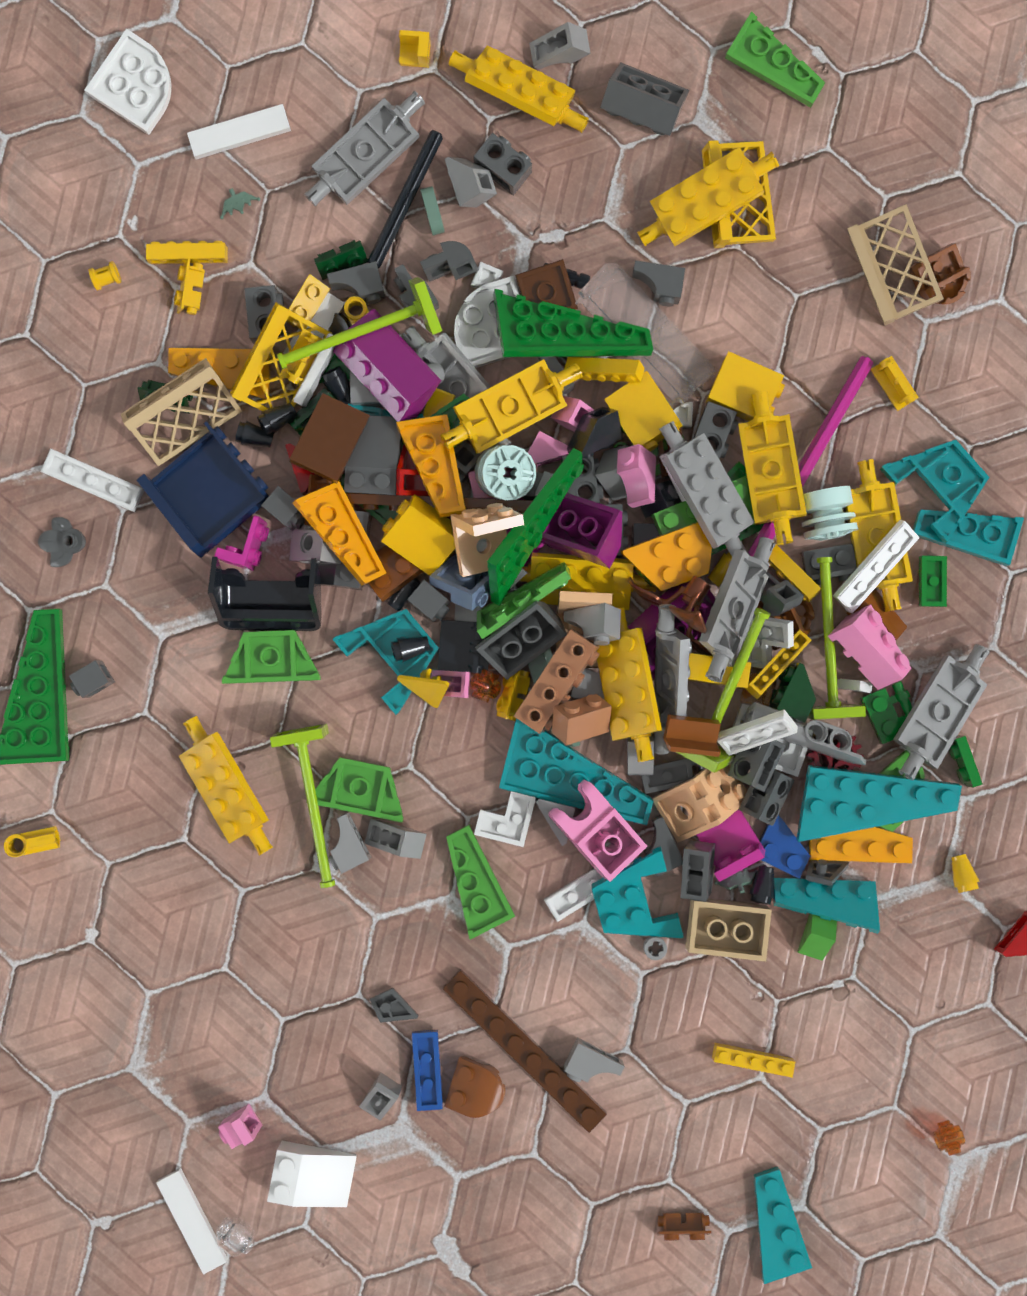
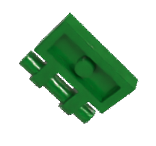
M901 681L892 684L895 694L891 696L888 695L886 688H882L860 698L880 744H885L895 738L913 708L909 697H911L908 689L905 690ZM896 702L900 703L904 715L898 717L893 706Z

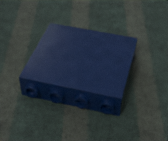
M207 421L203 424L208 428L209 432L152 480L145 474L137 479V482L185 544L200 558L258 511L269 497L265 491L269 488L259 476L253 477L252 473L255 470L245 459L240 461L238 456L241 453L231 442L228 445L225 443L224 440L227 436L218 426L213 428Z

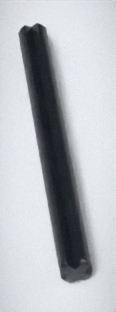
M435 130L430 131L368 258V263L376 261L378 268L381 267L443 140L441 133Z

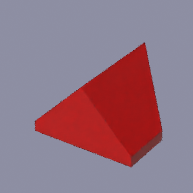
M404 444L397 467L396 495L413 496L415 494L417 496H429Z

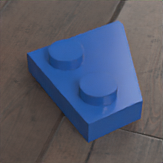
M778 815L773 826L766 825L759 840L765 849V857L761 860L800 879L810 854L796 840V836Z

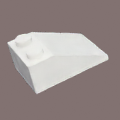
M282 1140L276 1152L267 1202L292 1207H347L357 1155Z

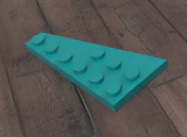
M516 718L499 785L500 789L584 809L585 801L578 791V785L583 780H586L597 788L624 820L643 825L648 824L654 802L653 798L572 747L566 746L548 732L544 731L539 734Z
M808 765L796 840L802 842L958 811L962 785L959 783L918 778L912 781L902 776Z

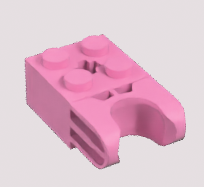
M583 780L578 785V791L585 801L583 812L577 817H569L562 810L553 808L548 812V815L603 878L611 882L647 845L592 783ZM607 839H610L608 840L610 842V845L606 847L605 842L607 841Z

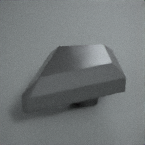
M824 859L810 860L806 880L831 886L846 871L849 862L826 861Z
M394 988L370 998L380 1023L417 1019L419 1016Z

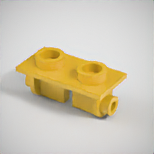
M187 259L183 266H179L177 280L181 281L180 290L175 292L174 305H177L178 314L183 309H187V314L196 315L197 311L200 310L202 292L193 291L192 289L193 287L202 289L205 270L200 263H193V266H190V259Z
M309 274L288 309L311 321L330 288ZM289 316L286 322L293 327L297 326L300 328L298 320ZM303 323V327L306 329L308 326Z
M302 329L292 351L320 341L322 338ZM318 353L287 364V368L282 369L280 375L288 378L289 381L301 385Z
M892 356L885 358L878 365L870 369L897 411L919 398Z
M519 670L508 680L503 677L504 688L496 704V716L516 721L514 715L524 701L517 698L518 693L527 694L531 680L529 678L530 672Z

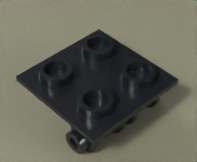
M441 620L438 670L488 674L489 662L475 647L491 634L482 639L477 632V622Z

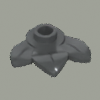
M55 517L52 518L51 522L52 530L45 531L39 536L38 545L42 550L51 553L50 566L57 568L69 564L73 554L80 552L85 547L86 539L81 531L73 529L68 519Z

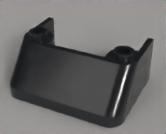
M212 557L208 595L221 627L228 630L316 631L320 629L322 618L321 576L317 558H311L310 569L298 572L295 575V581L245 580L244 575L234 568L222 570L218 557Z

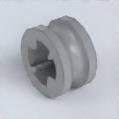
M649 936L645 940L643 949L648 958L660 960L666 955L667 945L661 937ZM654 941H658L659 946L662 944V949H659L657 954H653L652 950L648 951V947L653 946Z

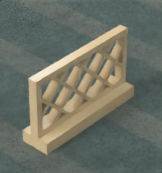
M907 204L859 226L856 224L847 228L884 326L943 300L942 293ZM904 213L907 223L903 231L889 226L893 217ZM888 220L887 223H886V225H884V224L881 223V222H884V221ZM873 226L884 229L878 242L868 239L865 230ZM908 227L910 228L912 235L906 233ZM887 230L901 235L895 248L882 244ZM904 237L915 241L916 247L912 255L898 250ZM870 244L876 246L874 252H873L872 247H871ZM879 248L893 252L888 265L877 262L876 254ZM917 251H919L921 258L915 256ZM896 254L910 258L904 272L891 267ZM913 260L924 264L925 271L922 278L908 274ZM879 267L886 269L883 275ZM888 271L902 275L897 289L886 285L885 278ZM926 274H928V277H929V279H930V282L927 281V280H924L925 277H926ZM905 277L919 282L914 295L900 291ZM922 283L933 287L936 295L928 300L916 297ZM889 291L894 292L893 298H891ZM898 294L912 299L907 309L897 313L894 301ZM914 301L921 302L919 304L912 306Z
M205 358L121 413V417L129 431H132L155 463L160 466L209 432L206 426H196L198 414L211 416L210 425L215 428L242 412V409ZM211 379H214L218 384L216 394L202 392L204 384ZM187 395L197 396L195 408L181 406L182 399ZM201 397L215 399L212 411L199 409ZM219 400L229 401L234 407L226 413L217 412ZM165 409L176 410L174 421L160 420L161 412ZM180 411L193 413L191 425L178 423ZM144 423L154 424L152 436L142 435L137 428ZM159 425L172 427L170 439L156 437ZM176 429L190 430L189 437L184 441L175 440ZM155 442L169 444L168 451L158 457L154 452Z

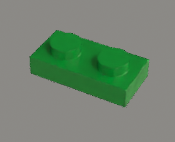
M919 556V607H947V556Z
M957 735L949 749V753L954 760L956 759L958 764V778L967 787L974 788L980 786L983 783L967 738L963 735Z

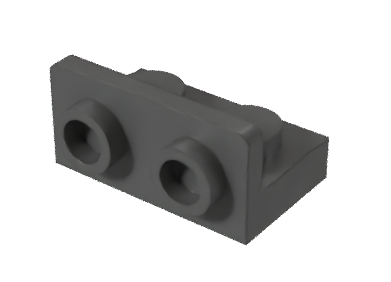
M853 544L801 552L804 572L817 585H821L820 563H817V558L832 557L833 562L830 563L831 578L838 577L839 582L846 581L857 569Z

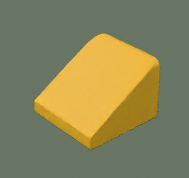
M436 388L425 406L423 417H430L453 401L456 395Z

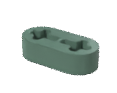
M433 186L420 189L432 235L445 233Z

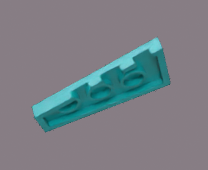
M919 510L917 512L912 530L919 538L1006 567L1011 564L1024 521L1023 517L1009 518L998 515L984 516L967 513L950 540L944 544L930 526L947 512L934 510Z
M774 878V906L803 914H814L820 916L821 919L829 921L831 919L854 928L858 926L869 929V932L876 934L880 932L876 881L836 880L831 886L810 882L806 879Z
M777 1166L754 1174L763 1283L767 1284L812 1269L779 1167Z

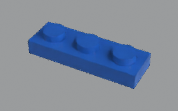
M438 1030L412 1031L417 1111L443 1109Z

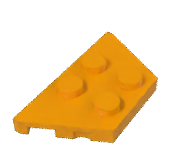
M696 522L620 551L659 591H663L690 581L693 576L701 577L709 574L712 546L699 523Z

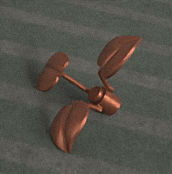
M693 576L686 588L681 586L679 591L670 598L662 599L636 586L632 578L629 577L628 583L643 600L657 607L661 604H670L680 595H683L682 601L688 604L686 611L671 605L668 609L677 618L689 625L685 636L690 638L692 649L704 655L713 656L692 635V629L703 634L707 631L699 611L704 597L711 588L707 582Z

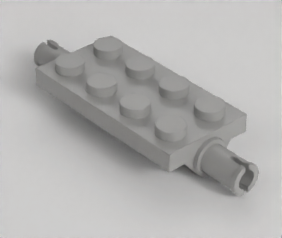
M413 91L402 104L396 106L391 105L383 98L312 165V169L320 177V180L304 195L310 202L312 201L315 207L330 192H335L348 205L419 138V133L409 123V118L421 106L425 105L423 98L420 95L417 97L418 93L416 91Z
M414 326L405 331L407 334H402V339L407 342L426 364L434 362L443 368L445 376L443 382L438 385V389L456 395V399L463 393L471 398L491 387L446 333H441L432 343H427ZM506 438L493 446L510 445L511 441Z
M674 421L661 427L659 430L671 448L669 450L670 453L663 457L662 460L712 548L714 549L725 544L732 557L735 550L746 551L738 536L741 531L755 522L705 433L687 442V440H683Z
M761 537L759 539L754 556H749L745 550H735L729 563L728 570L720 585L718 595L705 625L707 631L705 634L701 633L699 642L713 655L712 662L705 675L711 681L722 682L726 667H734L754 616L755 608L758 606L769 578L766 574L770 565L768 561L776 544L770 538Z
M661 604L658 606L659 622L656 627L654 692L662 730L654 732V753L661 755L669 753L663 739L668 714L687 716L686 709L687 702L689 701L687 688L688 678L690 677L689 654L691 653L692 646L690 638L674 627L675 615L668 609L671 604Z
M975 644L967 660L962 663L949 655L943 656L893 739L910 753L903 767L899 770L901 775L904 774L903 777L913 781L923 763L932 769H938L988 685L979 676V669L990 653L988 649L985 650L984 646Z

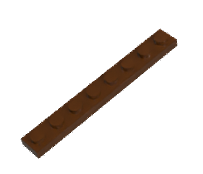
M345 492L353 508L354 504H364L363 509L379 510V505H389V510L397 511L405 499L409 501L412 498L409 495ZM418 496L434 507L430 496ZM463 497L466 510L486 509L487 505L502 503L503 506L513 508L514 511L521 514L533 502V500Z
M462 969L443 987V990L588 1133L607 1115L606 1111L576 1081L570 1079L567 1073Z

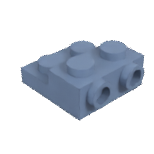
M456 553L429 576L430 585L451 593V602L471 611L477 606L483 607L490 595L488 571L462 577L459 573Z

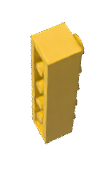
M168 241L160 244V242L146 244V260L149 264H184L187 259H190V263H228V247L222 241H214L213 243H207L206 241H198V243Z
M568 357L564 367L566 369L576 363L580 369L571 373V375L582 371L583 378L581 379L586 381H624L629 383L641 382L645 369L640 360Z
M775 544L768 561L769 567H773L776 570L775 573L781 579L788 580L804 595L803 601L806 600L809 603L820 593L821 588Z
M799 630L794 635V646L789 649L782 648L750 682L748 688L745 689L758 699L811 642V639Z
M714 1043L712 1059L716 1063L793 1078L796 1062L791 1057L720 1043Z

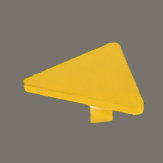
M430 668L423 670L420 673V677L398 675L397 680L434 708L439 707L449 687V682L442 681L439 675L430 679L432 671Z

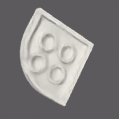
M126 29L84 91L87 95L149 135L169 104L171 77L158 51L145 40Z
M514 276L477 288L464 300L456 316L454 325L456 346L475 368L510 358L502 356L493 293L494 289L503 290L505 295L516 297L517 294L519 295Z

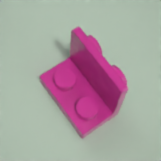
M254 515L244 550L241 551V549L226 545L225 549L217 547L214 557H218V560L224 563L253 571L255 566H259L262 558V552L259 551L261 544L266 542L268 538L269 528L267 527V522L261 517Z
M740 810L735 811L720 825L697 834L701 842L715 843L714 865L716 868L714 874L719 882L765 857V849Z

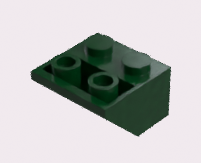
M792 663L779 675L778 679L781 682L778 689L772 690L767 702L770 703L769 707L779 711L785 710L794 722L805 723L814 706L816 697L804 664Z

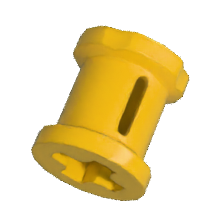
M114 261L98 269H88L91 281L97 291L101 290L102 286L114 282L119 284L122 281Z

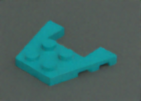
M957 440L938 445L913 456L904 457L893 463L884 464L880 469L890 482H894L895 486L915 471L945 504L949 511L930 526L944 544L950 540L990 478Z
M407 609L333 638V641L347 657L365 642L369 641L397 676L420 677V673L427 669L439 649ZM427 636L430 651L403 663L402 661L395 662L391 642L396 641V638ZM399 682L381 698L393 713L397 715L412 691Z
M661 846L653 849L649 855L633 860V864L624 868L611 882L601 878L591 884L604 933L684 938L678 913L656 918L651 917L641 877L667 871Z

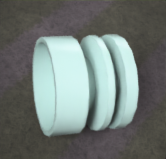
M497 445L485 450L478 458L475 466V479L480 489L487 495L502 500H517L525 496L533 487L536 479V465L531 455L524 449L514 445ZM504 468H512L510 472L511 478L503 477L506 473Z
M850 486L826 488L803 494L807 514H812L813 518L803 522L802 527L815 528L804 533L805 540H830L843 537L852 531L858 530L857 522L845 523V520L856 517L855 512H843L844 507L853 504Z

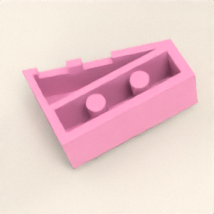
M871 604L846 616L828 635L832 642L837 640L845 648L843 653L847 658L852 656L860 664L858 669L877 690L902 680L912 669L908 658L902 654L896 645L894 636L888 632L882 623L880 614L873 609Z

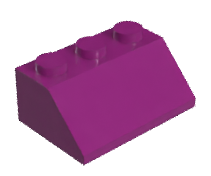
M567 493L543 532L542 541L550 548L610 569L621 547L622 511Z

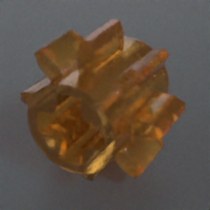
M482 669L481 674H475L470 681V689L474 691L472 697L486 703L489 702V698H496L501 691V683L497 681L499 675Z
M949 1120L937 1123L938 1128L937 1131L933 1132V1137L939 1151L945 1150L949 1156L961 1153L960 1148L961 1145L965 1144V1138L960 1126H953Z

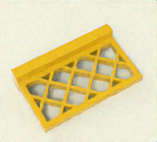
M719 140L708 141L701 151L703 168L722 158V151L732 152L738 147L743 150V154L746 150L757 149L759 160L765 156L764 142L719 144ZM768 173L760 177L764 194L758 198L764 202V210L761 213L758 212L749 202L743 206L737 215L732 212L712 224L714 248H724L726 245L774 242L776 240ZM745 209L757 218L751 226L739 217ZM759 220L767 226L768 235H760L753 229ZM735 222L746 230L742 237H733L731 226Z
M275 302L230 391L231 396L261 411L273 408L271 401L285 397L287 404L290 402L295 407L296 402L293 399L301 385H298L297 389L286 392L283 378L286 377L280 375L277 364L279 359L278 357L275 358L272 348L276 342L286 340L289 352L292 351L289 338L300 335L301 331L287 335L284 325L289 316L298 320L301 331L304 329V323L311 327L305 330L309 332L317 330L324 334L322 339H325L332 332ZM281 330H282L284 336L278 338V336H279V334H280V332H281ZM271 353L272 359L267 360L269 354ZM274 362L278 376L264 380L261 373L263 366ZM259 376L261 381L255 383ZM280 380L283 393L269 397L265 384ZM263 386L266 399L254 401L248 398L252 388ZM293 394L291 400L289 401L288 396ZM268 402L270 408H268V407H266V406H264V405H262V404Z

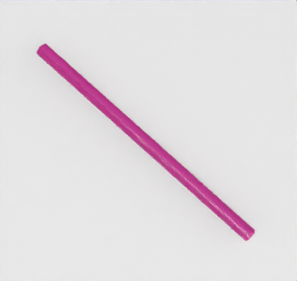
M861 356L799 462L802 488L872 368L873 361L869 357ZM764 523L748 551L750 556H754L761 537L774 539V523Z

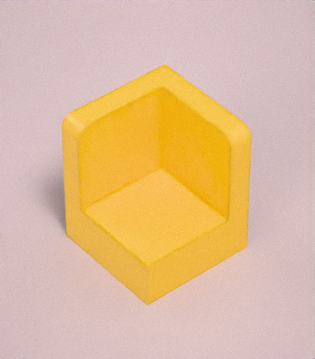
M399 30V64L401 66L429 68L431 46L429 32Z

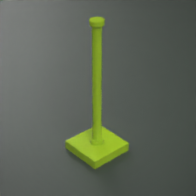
M419 277L408 280L416 300L413 301L411 306L282 355L281 352L277 354L282 369L287 368V364L414 315L422 317L426 330L432 335L442 332L425 281Z
M832 557L817 558V563H820L828 701L825 702V706H813L808 716L809 719L813 720L866 717L865 706L856 704L841 705V701H838L835 641L832 642L828 637L834 630L830 563L833 562Z
M755 608V618L711 718L719 720L720 724L764 621L770 617V613L763 609ZM718 746L721 751L719 757L676 752L714 773L729 766L735 758V754L729 756L720 746Z
M327 723L277 732L270 737L272 748L294 744V747H297L322 880L320 888H328L336 884L335 879L331 877L307 745L309 741L323 739L329 734Z

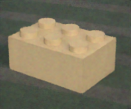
M708 899L706 902L690 900L685 948L689 953L766 961L772 910L767 905L716 899Z

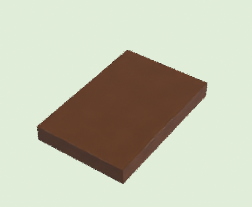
M323 393L289 462L337 484L370 415Z

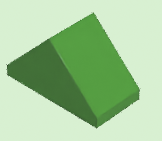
M809 913L797 952L823 961L836 941L837 921L821 919L820 916Z

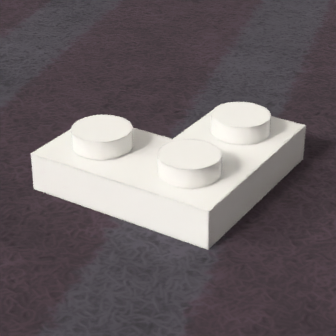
M754 615L753 618H752V621H751V623H750L749 629H750V627H751V625H752V622H753V620H754V618H755V615ZM776 618L765 619L747 661L751 662V667L763 669L772 660L771 646L787 649L794 646L793 621Z
M511 791L505 815L480 809L474 835L524 847L536 797Z

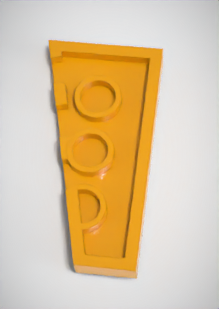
M169 348L168 373L177 377L206 358L226 388L231 390L252 349ZM271 353L269 354L267 360L271 359ZM271 363L264 365L261 370L264 380L270 378ZM259 376L255 383L261 381ZM214 379L206 383L215 387L218 386ZM267 383L265 385L270 397V383ZM262 385L251 389L249 395L266 399Z
M447 414L396 422V427L439 517L462 514V511L466 509L454 447L447 449L444 445L452 437L444 441L441 439V434L450 430Z
M339 481L337 484H330L292 502L361 586L386 574Z
M873 827L809 840V859L912 863L913 838Z

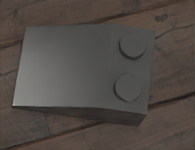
M370 416L345 467L344 492L396 495L397 467L402 452L403 439L396 427L397 421L393 417Z

